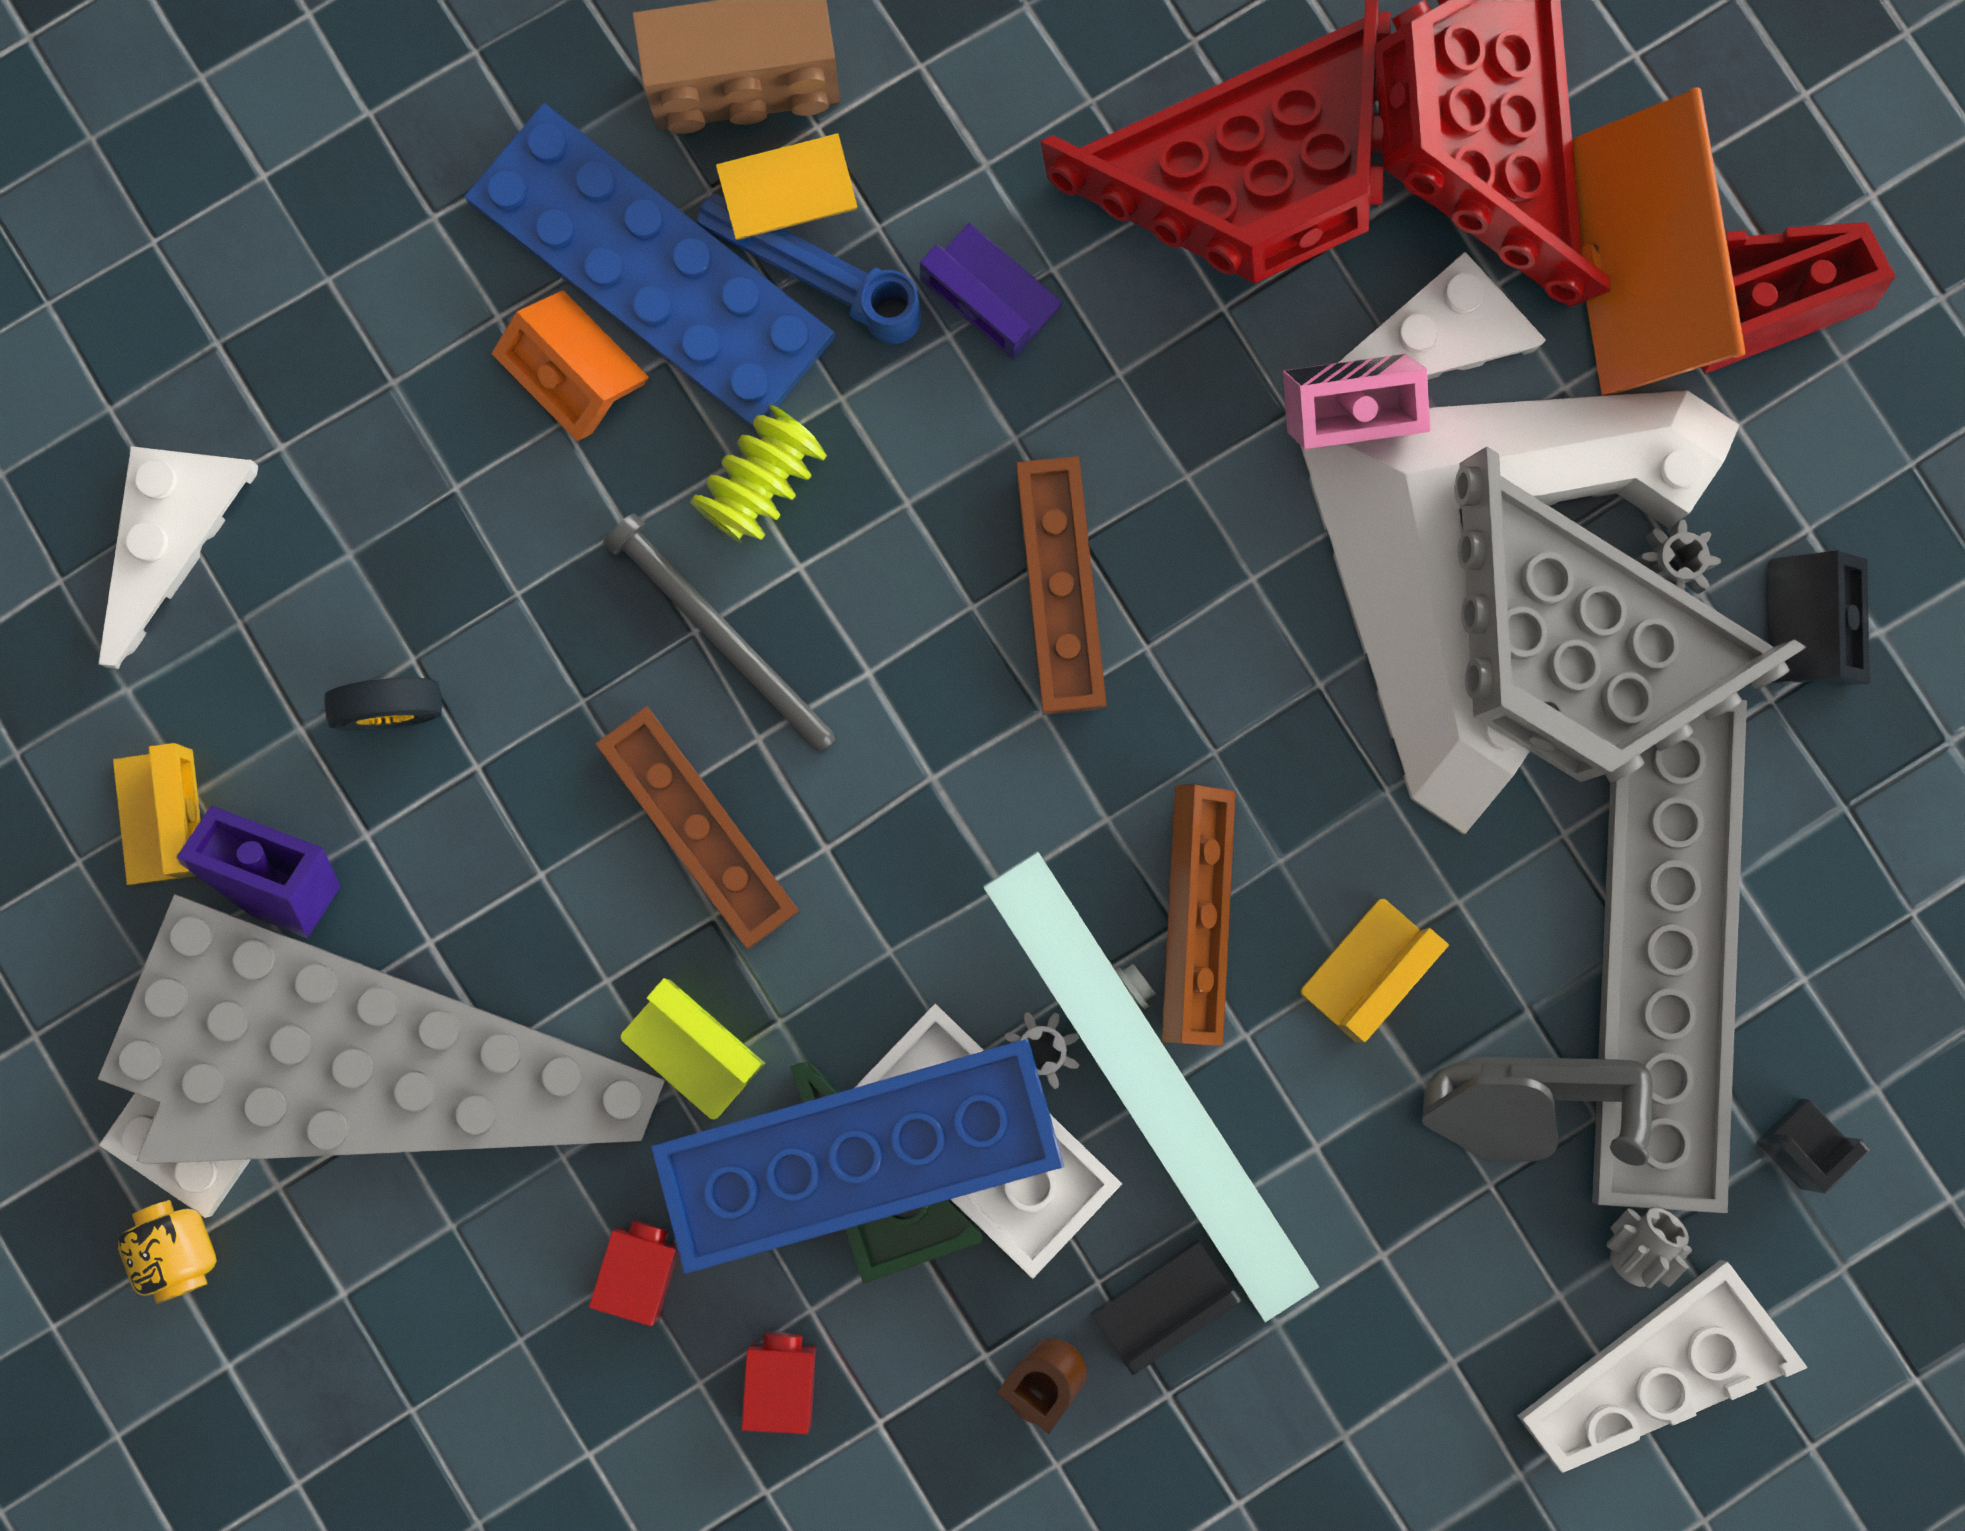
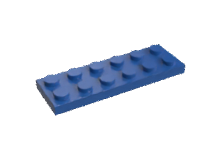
M546 103L540 106L464 196L471 207L755 432L756 430L752 424L757 415L770 417L773 413L768 404L778 407L835 339L833 330Z
M1029 1039L651 1146L684 1274L1065 1167Z

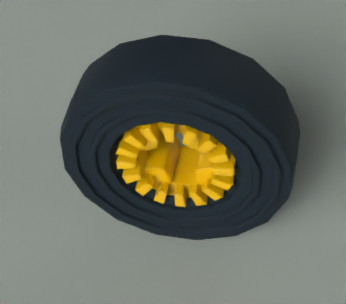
M388 678L351 683L325 692L324 698L329 728L344 731L381 730L429 722L440 717L442 714V698L438 681L426 678Z

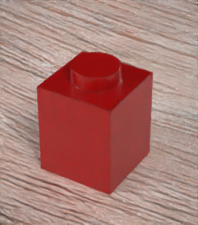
M634 1219L630 1229L620 1226L613 1230L589 1308L652 1327L660 1318L679 1255L677 1244L667 1240L670 1230L659 1225Z
M767 1332L763 1333V1343L752 1342L747 1349L742 1431L809 1433L812 1422L816 1346L802 1345L803 1335Z

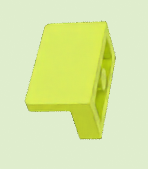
M663 978L648 995L647 999L650 1002L622 1032L621 1040L708 1118L715 1120L722 1115L766 1063L673 981Z

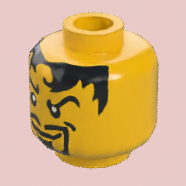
M167 1200L132 1214L136 1226L125 1231L119 1237L117 1247L129 1282L135 1293L142 1296L153 1295L156 1304L208 1284L205 1274L215 1267L217 1260L203 1218L198 1211L194 1209L174 1211L171 1200Z

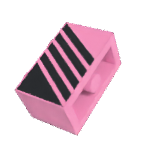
M1407 354L1283 371L1287 433L1304 449L1430 432L1427 368Z

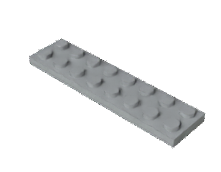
M1742 700L1732 709L1710 720H1707L1705 715L1701 714L1689 722L1694 731L1690 736L1662 751H1658L1657 747L1653 745L1640 754L1645 763L1643 766L1631 774L1610 783L1598 1059L1633 1060L1646 1066L1650 1071L1653 1082L1652 1122L1647 1147L1649 1152L1648 1162L1641 1166L1626 1164L1617 1159L1610 1149L1612 1140L1619 1137L1622 1102H1596L1593 1204L1728 1213L1747 700Z

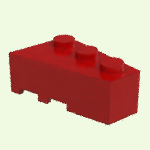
M1868 222L1787 227L1784 233L1747 236L1746 230L1727 231L1725 234L1746 354L1739 358L1733 357L1701 367L1704 374H1707L1874 309L1896 275Z

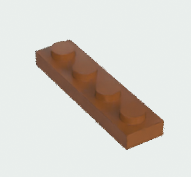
M1076 456L1016 462L1042 715L1105 709L1107 704L1080 458Z
M648 706L595 743L746 949L750 950L800 912Z
M1196 784L1175 785L1174 811L1172 815L1171 874L1169 877L1168 933L1165 946V991L1162 1007V1042L1223 1046L1236 791Z

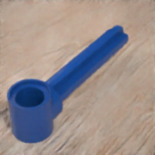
M712 194L703 202L697 218V223L702 228L850 306V317L867 326L870 333L877 340L886 344H900L911 339L918 331L921 324L918 293L913 281L904 273L896 270L883 271L876 267L867 274L784 229L736 240L725 198L718 194ZM887 298H900L908 304L903 313L892 318L880 316L875 312L877 306Z

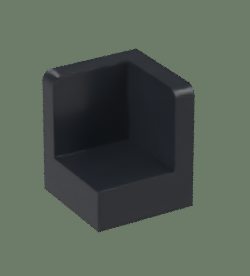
M1810 1099L1798 1101L1757 1141L1760 1147L1801 1190L1825 1194L1870 1151V1148L1862 1139L1845 1137Z

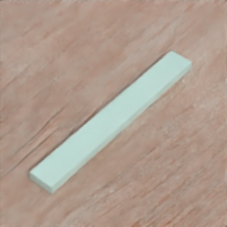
M1036 851L983 886L1263 1320L1267 1322L1318 1289L1319 1285L1039 852Z

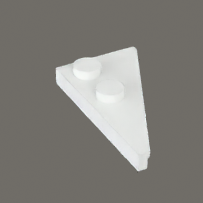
M1464 252L1338 363L1407 354L1427 368V380L1440 377L1442 373L1459 369L1463 371L1482 366L1486 361L1521 352L1523 355L1533 353L1546 339L1472 258Z
M131 446L99 657L100 665L106 668L119 669L121 662L126 656L134 653L147 634L143 629L166 597L171 599L200 558L202 545L208 539L214 537L226 520L222 516L245 482L251 484L257 476L258 465L245 459Z

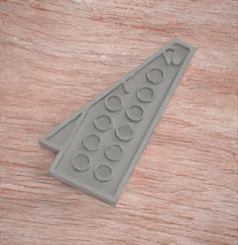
M176 894L172 898L98 1077V1080L160 1102L136 1160L144 1164L642 1141L665 1082L664 1078Z

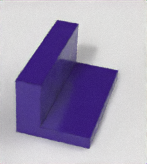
M970 222L944 250L935 244L920 261V280L1012 360L1018 356L1063 304L1061 300Z

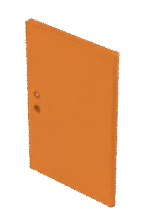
M1691 88L1686 93L1572 138L1582 256L1608 275L1610 280L1609 292L1586 301L1601 395H1615L1729 358L1744 356L1746 352L1701 88Z

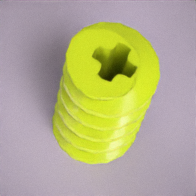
M768 404L776 419L765 415H757L752 423L761 439L749 435H741L737 441V445L745 459L734 455H726L722 459L721 464L730 479L718 475H710L706 480V484L715 499L694 495L690 501L692 506L708 521L741 544L740 538L743 534L759 540L764 538L765 534L756 521L758 515L774 520L779 519L781 515L771 500L774 495L792 501L796 497V494L786 480L789 475L807 481L811 478L812 475L802 461L803 457L807 455L824 461L827 457L819 442L804 426L772 404Z

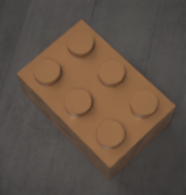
M715 0L633 12L643 85L657 130L668 129L675 134H688L703 129L705 123L730 120L733 124L748 125L766 119L767 114L791 110L795 115L809 116L824 112L831 104L840 103L836 59L826 0Z

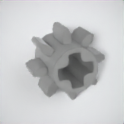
M1680 520L1672 526L1670 538L1657 528L1646 535L1647 542L1653 550L1635 559L1685 591L1686 584L1691 591L1697 594L1710 587L1708 580L1702 573L1721 563L1720 558L1710 556L1709 548L1706 544L1712 534L1708 531L1698 536L1687 532L1685 520ZM1676 552H1680L1686 559L1678 571H1675L1669 564Z
M1029 1012L1025 1013L1024 1023L1027 1031L1021 1036L1014 1033H1004L1003 1037L1008 1042L1013 1043L1027 1038L1038 1040L1043 1032L1053 1036L1050 1046L1054 1050L1059 1051L1058 1058L1054 1063L1044 1061L1037 1071L1039 1075H1046L1047 1081L1053 1089L1059 1088V1080L1055 1071L1062 1065L1071 1069H1078L1080 1065L1074 1059L1066 1056V1045L1075 1043L1080 1037L1078 1033L1067 1034L1062 1037L1055 1030L1059 1023L1058 1013H1053L1049 1017L1046 1026H1036L1034 1017Z
M1629 1207L1610 1227L1615 1234L1606 1243L1607 1247L1612 1250L1610 1260L1616 1272L1627 1282L1635 1286H1646L1651 1289L1660 1280L1663 1284L1670 1287L1689 1268L1684 1261L1692 1252L1691 1247L1687 1245L1689 1242L1688 1232L1681 1221L1670 1212L1661 1208H1646L1639 1216Z

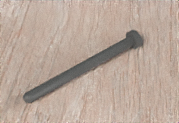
M635 513L623 519L607 535L603 544L614 555L624 551L814 749L826 751L836 741L834 732L642 534L646 524Z

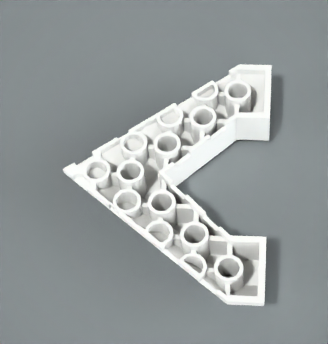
M1688 390L1429 408L1430 432L1312 449H1304L1301 446L1310 474L1309 482L1324 529L1328 531L1334 550L1333 558L1364 655L1367 654L1378 688L1376 693L1391 739L1394 738L1405 773L1403 777L1410 799L1462 835L1467 833L1510 781L1530 751L1473 717V700L1469 697L1465 687V672L1470 661L1469 634L1465 632L1461 619L1462 605L1467 593L1465 569L1461 567L1458 559V544L1463 533L1461 523L1462 506L1456 501L1454 484L1456 474L1460 469L1459 463L1487 446L1499 454L1500 476L1548 506L1566 500L1589 496L1594 498L1617 493L1667 528H1670L1691 512L1723 464L1739 428V424Z

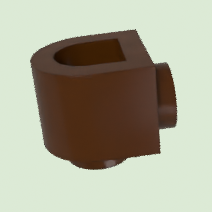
M1056 1338L1040 1340L1028 1350L997 1391V1394L1010 1403L1012 1409L1019 1417L1027 1422L1037 1424L1049 1434L1086 1382L1087 1369L1085 1361L1079 1351L1066 1341Z

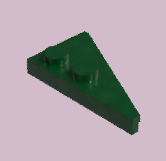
M811 1061L790 1066L802 1103L841 1092ZM950 1200L845 1229L863 1284L984 1241L981 1231Z

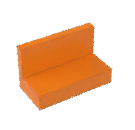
M564 290L516 311L491 353L577 442L594 433L615 400L644 386L649 379V376Z

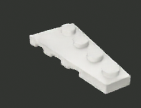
M1719 1260L1517 1416L1556 1469L1564 1473L1640 1440V1436L1668 1424L1676 1425L1697 1416L1696 1412L1726 1399L1734 1400L1757 1390L1756 1387L1782 1375L1788 1377L1808 1367L1727 1261Z

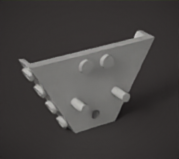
M1484 447L1459 463L1460 469L1456 474L1454 493L1457 503L1462 506L1463 533L1458 544V559L1461 567L1465 569L1467 596L1462 605L1461 619L1465 632L1469 634L1470 661L1465 672V687L1469 697L1473 700V717L1576 780L1583 782L1606 775L1608 781L1612 783L1631 774L1645 764L1640 756L1642 752L1653 745L1657 747L1658 751H1662L1684 740L1694 732L1689 722L1701 714H1704L1706 719L1710 720L1732 709L1742 701L1737 691L1750 683L1754 689H1758L1789 672L1785 661L1806 648L1796 640L1775 647L1771 646L1500 476L1499 454L1489 447Z

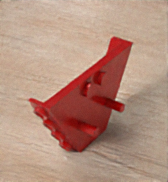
M1365 0L1364 18L1081 148L1054 135L1045 138L1040 143L1047 179L1062 193L1070 196L1078 194L1101 206L1112 218L1122 222L1129 220L1153 232L1167 246L1172 248L1183 247L1205 258L1217 271L1227 275L1236 274L1254 284L1369 231L1370 205H1383L1384 165H1372L1373 153L1382 152L1384 131L1380 114L1375 113L1378 89L1374 44L1391 34V12H1379V0Z
M1423 0L1392 18L1391 21L1397 31L1374 44L1379 114L1384 127L1382 137L1384 169L1402 181L1412 194L1421 197L1425 202L1434 205L1450 217L1456 227L1474 235L1498 253L1504 263L1519 269L1543 287L1552 299L1564 303L1571 308L1609 292V276L1582 256L1560 0H1436L1439 6L1433 10L1430 9L1426 0Z

